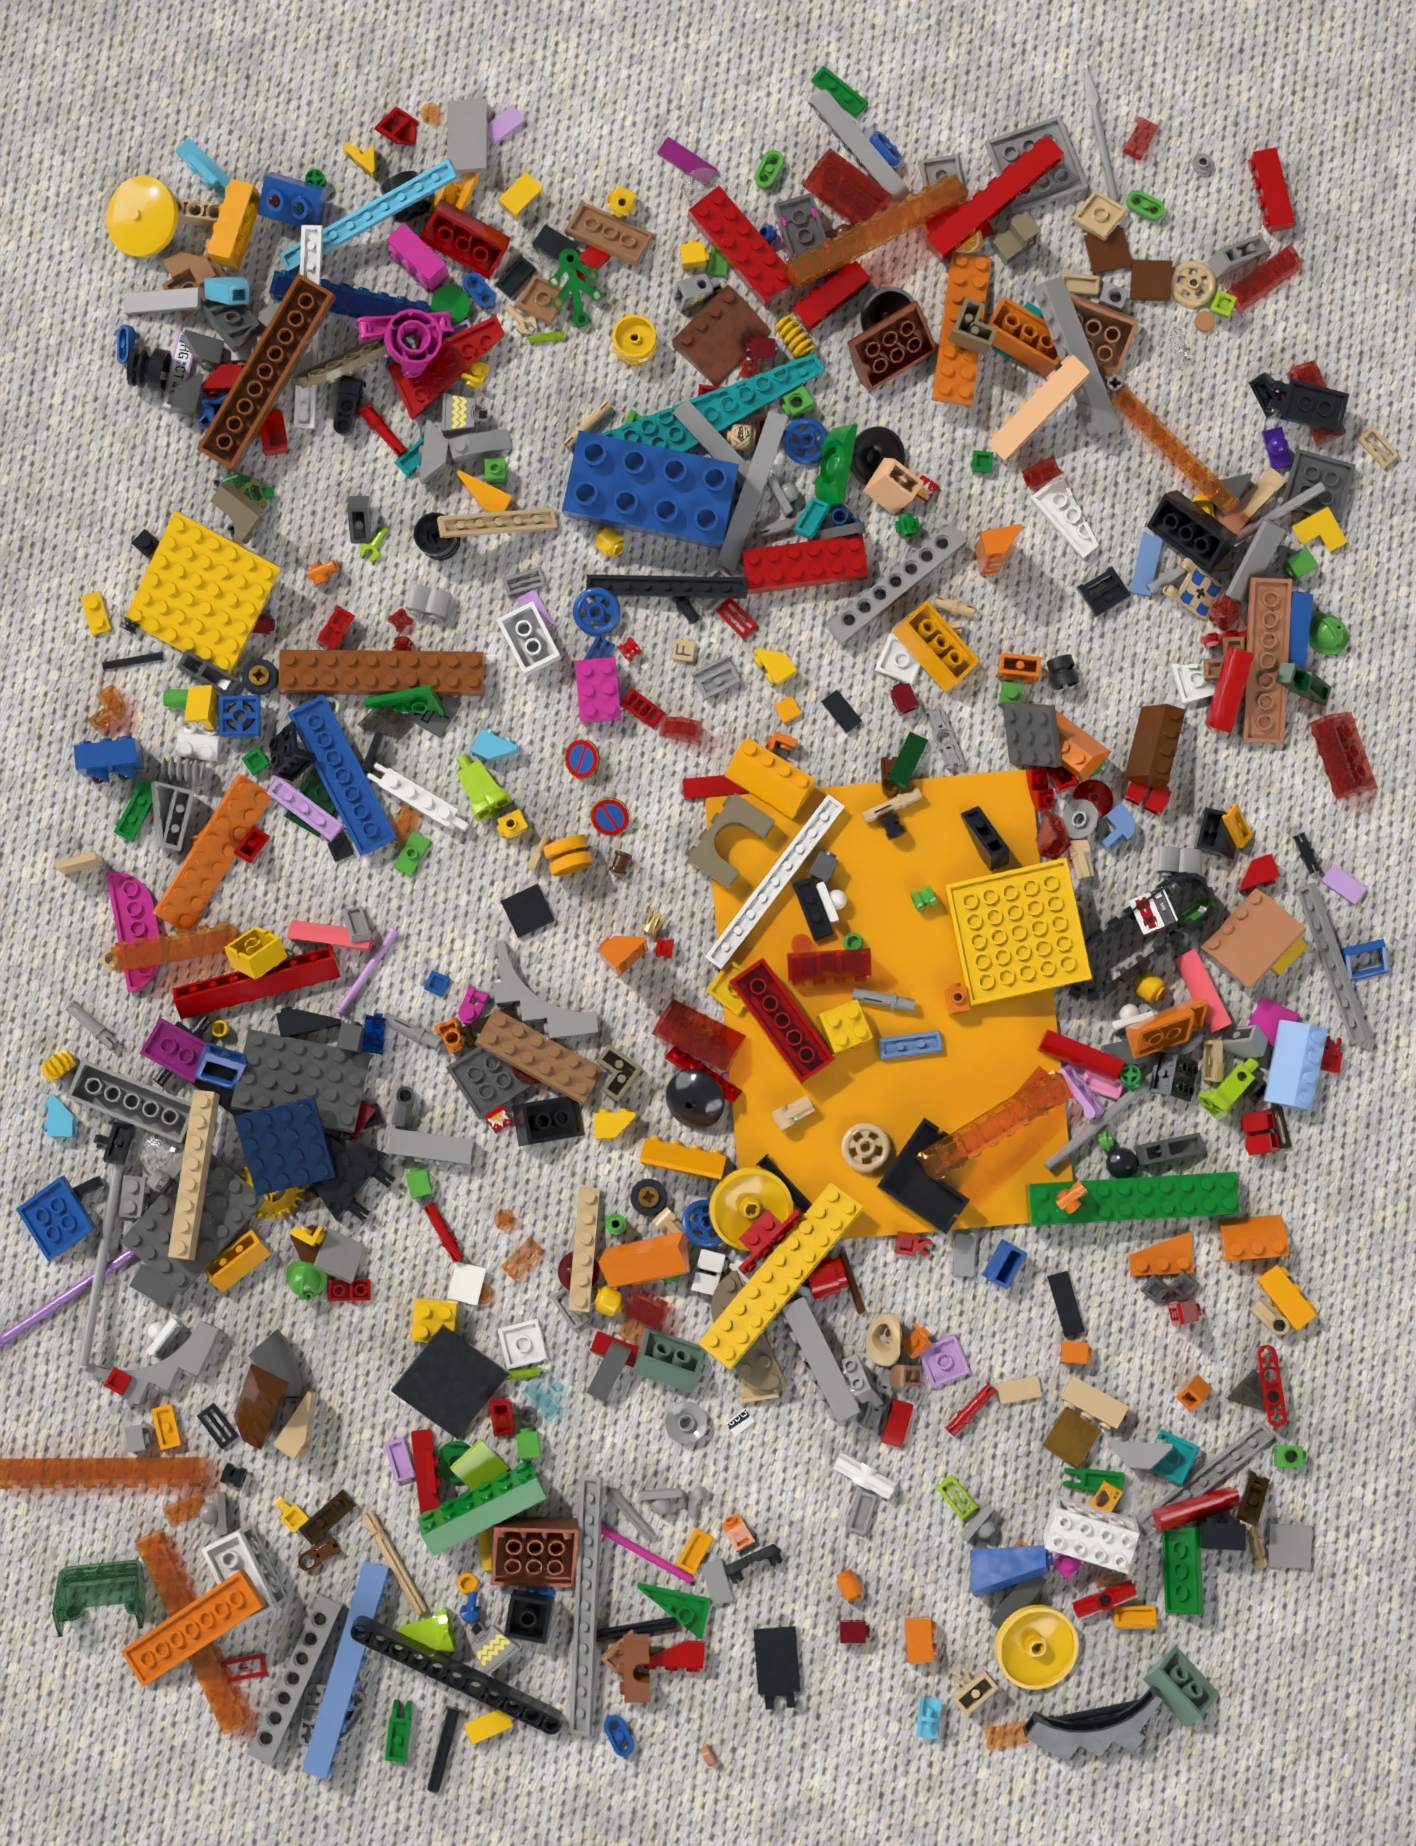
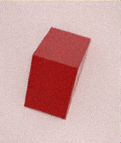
M1045 766L1057 795L1075 788L1079 784L1076 776L1063 766Z

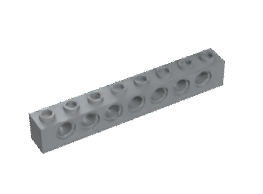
M952 522L948 526L942 525L936 531L937 535L932 539L930 537L926 538L920 544L921 548L917 551L912 550L905 556L906 560L901 564L898 562L893 565L888 575L885 577L881 575L875 580V585L871 589L865 588L858 595L860 598L855 602L851 600L843 607L844 611L839 615L835 613L827 620V630L841 646L845 645L966 546L967 540ZM943 541L947 544V548L940 549L936 544ZM928 554L932 560L925 562L921 559V556ZM907 567H914L916 573L908 574L905 569ZM893 579H897L900 581L901 585L899 587H893L891 586L890 581ZM877 592L884 593L885 598L883 600H878L875 598L874 594ZM867 605L870 610L863 613L859 610V607ZM850 617L854 620V624L846 625L843 620Z
M320 1594L318 1598H313L309 1607L312 1609L309 1617L305 1616L300 1627L303 1629L300 1637L296 1636L292 1644L293 1654L291 1657L287 1656L282 1667L285 1668L283 1676H278L274 1684V1688H276L274 1696L270 1695L265 1704V1708H267L265 1716L261 1715L256 1724V1727L259 1728L256 1736L252 1735L247 1744V1747L250 1748L247 1753L248 1755L270 1765L273 1763L344 1606L343 1603L324 1594ZM317 1613H323L326 1616L324 1624L316 1621ZM308 1633L316 1634L317 1642L315 1644L308 1642ZM300 1652L308 1655L307 1663L299 1661L298 1655ZM291 1672L299 1675L298 1683L290 1681L289 1675ZM282 1692H287L290 1695L289 1703L282 1702L280 1698ZM273 1712H278L281 1715V1722L276 1723L272 1720L271 1715ZM263 1732H269L272 1735V1742L267 1743L263 1740Z

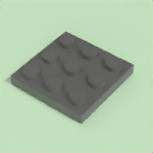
M1297 448L1281 505L1321 482L1325 487V491L1292 511L1311 516L1328 506L1337 523H1340L1356 464Z
M1019 702L1003 703L1009 763L1047 767L1061 766L1062 759L1055 705Z
M480 1047L475 1048L446 1067L479 1120L532 1087L521 1070Z

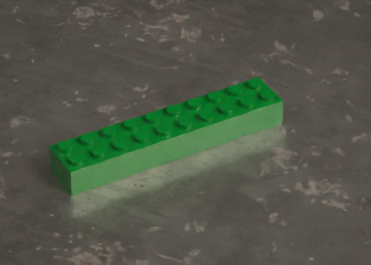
M1237 1172L1081 1181L1088 1192L1081 1198H1078L1081 1205L1071 1214H1068L1065 1209L1062 1211L1056 1204V1200H1058L1057 1195L1065 1188L1067 1190L1071 1189L1078 1181L1025 1185L1028 1227L1240 1214Z

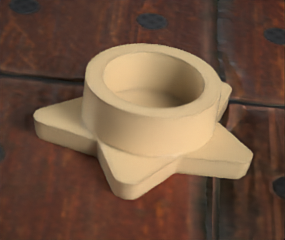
M106 946L105 953L98 959V962L106 965L108 973L114 967H123L122 960L120 959V949L113 951L110 947Z

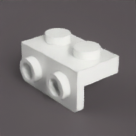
M193 725L182 727L177 737V756L217 761L221 738L219 737V731L215 728L214 730L206 731V729H199Z

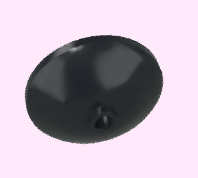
M883 287L874 291L866 299L861 310L860 323L863 332L884 320L883 314L887 312L889 317L915 300L908 292L897 287Z
M869 427L860 432L855 439L850 466L854 477L866 486L884 458L896 459L904 466L905 449L901 439L895 432L886 427ZM870 453L873 454L872 460L869 459Z
M683 1070L669 1081L666 1088V1103L670 1113L678 1122L689 1128L704 1129L710 1127L720 1119L724 1112L725 1096L722 1087L714 1077L702 1070Z

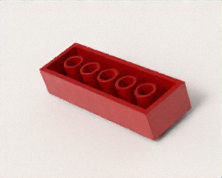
M719 185L688 210L689 220L714 247L721 258L726 261L732 271L763 307H766L795 283V274Z
M863 534L742 550L744 575L748 578L747 595L868 579Z
M761 958L729 981L730 986L800 1084L835 1060L764 958Z

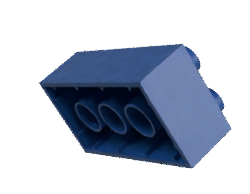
M579 430L562 512L564 517L721 550L738 477L739 464Z

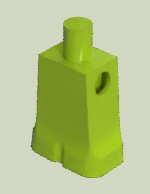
M467 754L457 758V762L462 770L456 774L471 801V810L476 821H481L498 814L512 801L506 790L495 783L480 760L472 763Z
M1248 1058L1243 1065L1238 1064L1213 1091L1200 1092L1197 1095L1200 1105L1216 1120H1221L1227 1115L1235 1100L1254 1080L1255 1077L1252 1073L1259 1064L1252 1058Z
M448 1607L438 1611L432 1617L398 1627V1632L435 1650L445 1652L457 1650ZM395 1645L396 1648L402 1647V1650L404 1649L401 1645Z

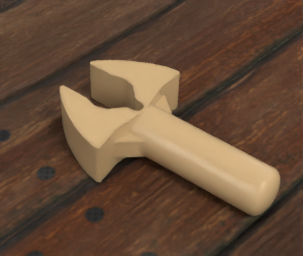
M512 305L506 307V312L519 323L518 333L527 336L531 335L525 328V323L532 325L537 330L534 317L524 318Z
M544 835L537 849L533 851L527 864L528 869L532 871L537 869L544 853L543 848L550 841L549 836Z

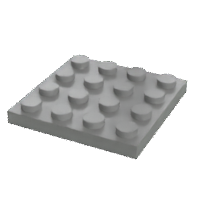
M1060 115L985 141V147L997 178L1003 174V170L1009 164L1014 165L1023 152H1029L1034 148V143L1040 138L1044 139L1049 136L1064 152L1063 160L1009 205L1012 216L1085 191L1088 188Z

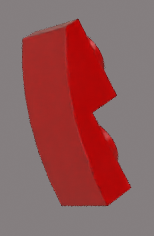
M592 246L579 255L581 263L597 271L611 258L608 253ZM575 269L577 277L583 281L586 275Z
M1047 768L1027 769L1028 788L1036 811L1055 809L1054 789L1048 788Z
M371 1279L353 1280L352 1283L343 1280H327V1301L371 1300Z
M893 1399L887 1414V1422L881 1436V1443L899 1448L902 1447L910 1422L913 1404Z

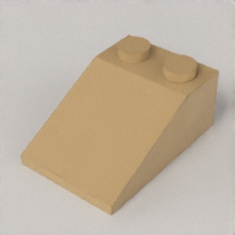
M315 1391L307 1392L273 1444L274 1447L292 1459L304 1457L311 1447L308 1444L311 1441L317 1397Z

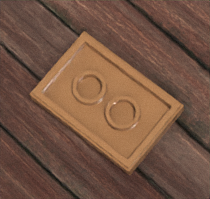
M208 254L203 257L207 258L217 277H229L222 266L211 260ZM191 270L162 284L164 290L198 287L201 289L202 302L211 301L205 299L204 285L199 287ZM197 309L182 310L180 312L186 318Z

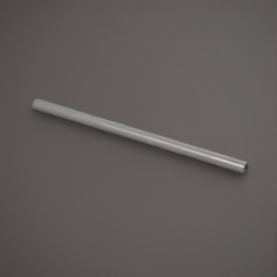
M1319 482L1236 532L1235 534L1238 537L1233 546L1256 533L1264 518L1271 522L1276 521L1324 492V485ZM1179 566L1147 585V589L1152 595L1189 573V571Z
M1199 1031L1173 1054L1187 1056L1206 1039L1205 1036ZM1152 1072L1143 1078L1140 1088L1129 1090L1043 1163L1048 1171L1053 1170L1150 1087Z
M113 1164L78 1365L89 1366L124 1165Z

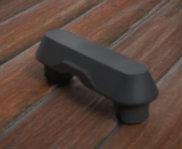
M771 1544L726 1565V1576L730 1577L733 1584H737V1579L740 1582L744 1580L741 1571L752 1562L768 1559L771 1566H776L775 1561L778 1564L783 1561L779 1554L782 1550L775 1544Z

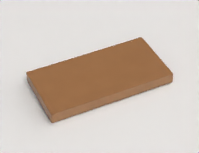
M581 202L565 229L566 235L636 267L654 236L649 231L585 202Z

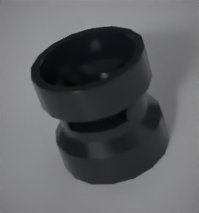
M897 813L889 815L879 822L880 826L886 830V837L889 841L906 832L904 825L899 823L900 818Z
M227 1462L220 1482L224 1484L231 1483L234 1487L241 1489L248 1469L243 1467L237 1468L234 1464Z

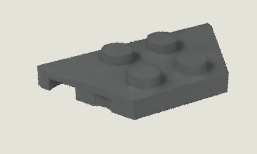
M201 298L199 310L233 353L237 352L260 330L259 321L245 304L228 305L216 301L202 302Z

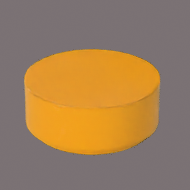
M463 1573L457 1580V1588L463 1594H469L470 1591L474 1592L478 1587V1579L472 1573Z

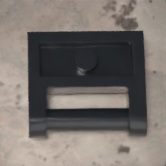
M1112 566L1105 569L1106 572L1088 583L1080 584L1076 587L1095 617L1100 616L1131 596ZM1108 579L1113 581V583L1092 596L1088 592Z

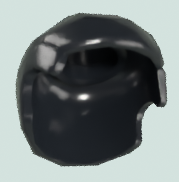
M1115 1148L1107 1156L1106 1170L1116 1179L1129 1178L1137 1169V1157L1129 1148Z

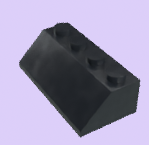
M1178 490L1164 493L1146 526L1185 557L1191 559L1194 564L1206 573H1209L1229 553L1238 537Z

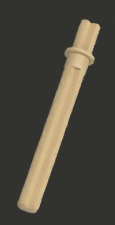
M372 1510L362 1516L370 1531L369 1536L372 1535L415 1614L421 1615L427 1610V1607L383 1530L385 1527H381Z

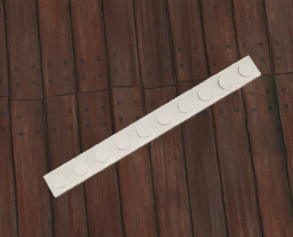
M302 225L300 274L321 286L323 227L318 225ZM319 329L297 365L296 374L318 364ZM317 384L304 389L296 385L294 428L315 429Z
M829 794L826 796L707 953L705 959L720 970L723 969L845 808L844 805Z

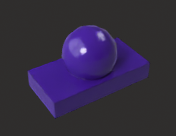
M1282 427L1262 431L1271 468L1277 470L1292 466L1288 442L1285 439Z

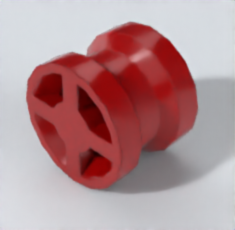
M631 637L627 638L626 643L617 646L620 653L629 663L635 655L642 653L640 647Z
M658 937L655 957L666 956L668 959H672L674 939L664 940L662 937Z

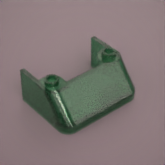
M126 1560L63 1568L58 1574L52 1608V1616L58 1637H63L65 1621H74L80 1618L85 1607L125 1604L126 1612L128 1614H135L138 1628L143 1629L146 1594L142 1563L138 1560Z

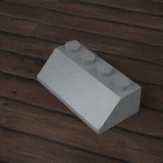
M1265 518L1263 519L1226 590V595L1248 604L1250 578H1266L1268 571L1265 570L1269 563H1274L1278 555L1275 552L1277 546H1282L1288 536L1285 534V528Z

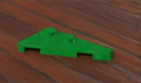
M431 685L366 698L364 702L365 707L372 709H381V706L394 707V711L425 714V711L429 710L439 711V716L446 715V708Z
M638 1582V1589L669 1615L675 1617L681 1625L696 1635L698 1639H702L711 1598Z

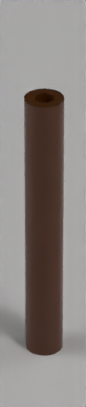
M847 1253L838 1254L857 1313L866 1312Z

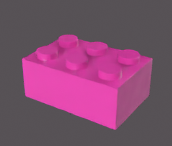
M404 223L386 239L388 243L387 249L391 253L390 257L397 264L401 262L409 276H416L419 279L418 284L424 290L429 289L433 293L449 277L446 263Z
M608 657L575 661L581 724L622 720L616 658Z

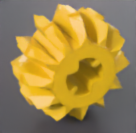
M61 1050L43 1062L40 1069L49 1082H55L73 1070L77 1062L69 1050Z

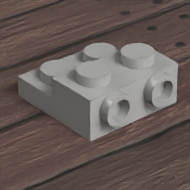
M855 1353L841 1360L844 1367L842 1373L847 1381L850 1380L851 1386L849 1390L854 1399L858 1398L862 1403L872 1401L876 1407L883 1404L871 1371L858 1354Z

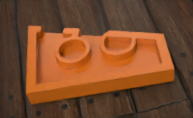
M1191 1231L1130 1254V1276L1152 1275L1153 1273L1155 1275L1180 1274L1182 1270L1186 1273H1194Z

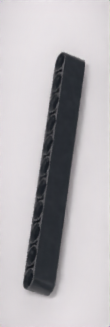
M362 1615L354 1619L350 1635L356 1642L546 1734L554 1735L560 1731L562 1713L557 1708L367 1616ZM362 1626L365 1628V1631H359L356 1627ZM380 1635L384 1637L385 1640H378L376 1636ZM395 1645H401L404 1647V1649L399 1650L395 1647ZM420 1654L423 1658L417 1659L414 1655ZM438 1663L442 1665V1668H436L433 1664ZM459 1673L461 1677H454L452 1674ZM478 1682L481 1686L476 1687L471 1683ZM496 1691L500 1695L494 1696L490 1692ZM514 1700L517 1701L519 1704L512 1705L510 1701ZM529 1710H536L538 1713L531 1714ZM554 1719L557 1722L549 1723L547 1720Z

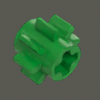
M912 513L902 514L898 516L899 521H895L896 533L901 532L902 537L914 536L917 534L916 530L920 529L919 518H914Z

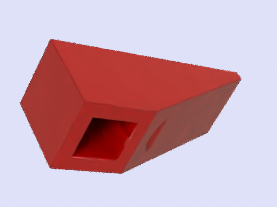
M682 1640L649 1655V1663H641L639 1665H644V1669L656 1670L657 1666H663L667 1671H678V1668H686L687 1672H699V1669H703L705 1641Z

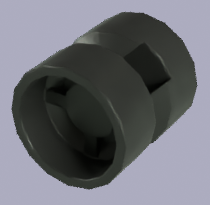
M1071 654L1061 655L1046 662L1049 673L1053 674L1051 680L1054 690L1063 689L1064 684L1071 687L1080 682L1077 671L1072 669L1075 664Z

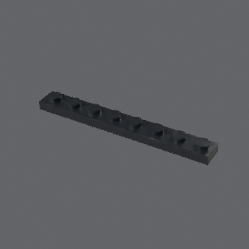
M587 574L586 589L593 587L604 588L614 596L747 599L748 578Z

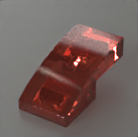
M1141 117L1122 153L1141 161L1159 126Z

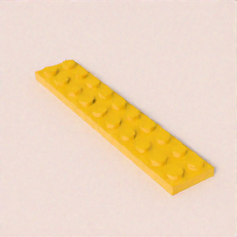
M830 1183L802 1216V1221L797 1222L794 1228H792L699 1340L698 1345L731 1371L864 1210L863 1206Z

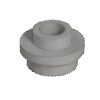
M1205 153L1197 154L1192 161L1193 169L1198 173L1208 172L1212 167L1211 157ZM1204 160L1206 164L1201 165L1199 161Z

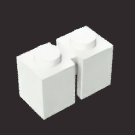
M701 1249L697 1268L716 1272L717 1275L712 1276L696 1271L691 1290L713 1295L716 1287L721 1282V1273H726L729 1260H725L726 1255Z

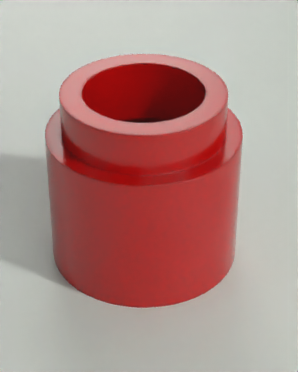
M831 1256L823 1258L807 1278L814 1300L842 1292L841 1289L849 1287L840 1257L832 1259Z

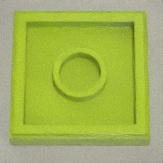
M480 1438L450 1469L473 1491L481 1483L496 1479L499 1474L506 1472L509 1467Z

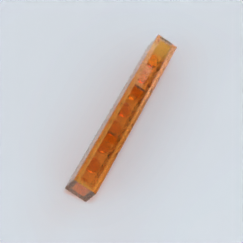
M1126 386L1111 400L1225 516L1241 502Z

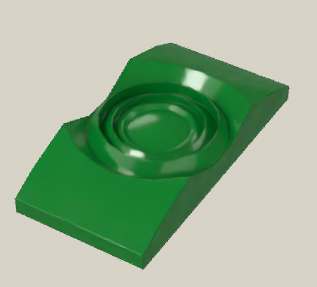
M856 424L832 428L821 447L822 462L820 474L814 481L816 499L826 502L830 506L844 504L858 428Z

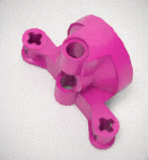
M407 309L398 312L396 315L361 317L356 319V325H358L360 333L358 340L360 342H370L384 337L387 351L395 361L401 364L404 377H419L422 375L427 364L437 355L442 345V337L455 334L451 324L452 313H425L422 310ZM414 336L413 340L417 345V350L406 347L402 342V337Z

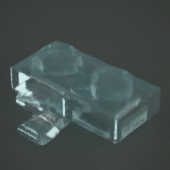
M535 1378L521 1391V1394L548 1423L564 1409L554 1397L564 1386L559 1380L547 1389Z

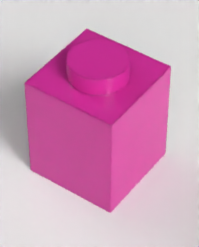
M1058 1553L1053 1558V1565L1066 1579L1082 1566L1077 1558Z

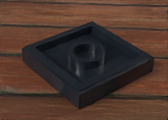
M538 884L501 901L518 938L555 921Z

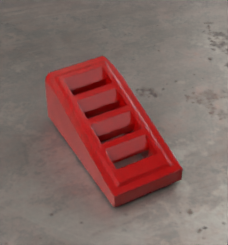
M633 688L630 689L620 704L623 709L652 729H655L665 715L663 710ZM633 697H636L637 699L635 700L633 705L629 706L628 704L633 699ZM640 702H643L644 704L637 712L635 709ZM649 706L650 710L644 717L642 714L645 711V709ZM656 711L657 714L654 719L649 721L650 716Z

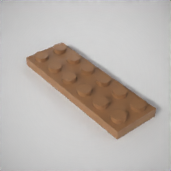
M494 1008L475 1042V1045L582 1105L585 1103L603 1069Z

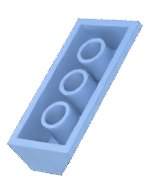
M1286 1020L1279 1021L1263 1101L1296 1110L1312 1111L1328 1029Z

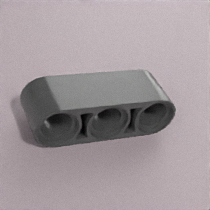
M613 1340L586 1393L605 1402L632 1349Z

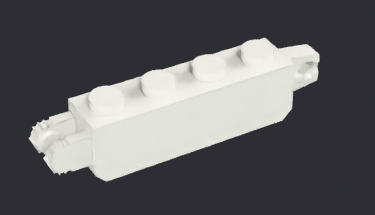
M375 762L373 767L377 771L384 773V776L380 780L375 775L368 773L366 777L376 783L380 789L444 828L454 830L457 827L466 832L469 824L461 819L463 814L458 809L394 770L387 769Z

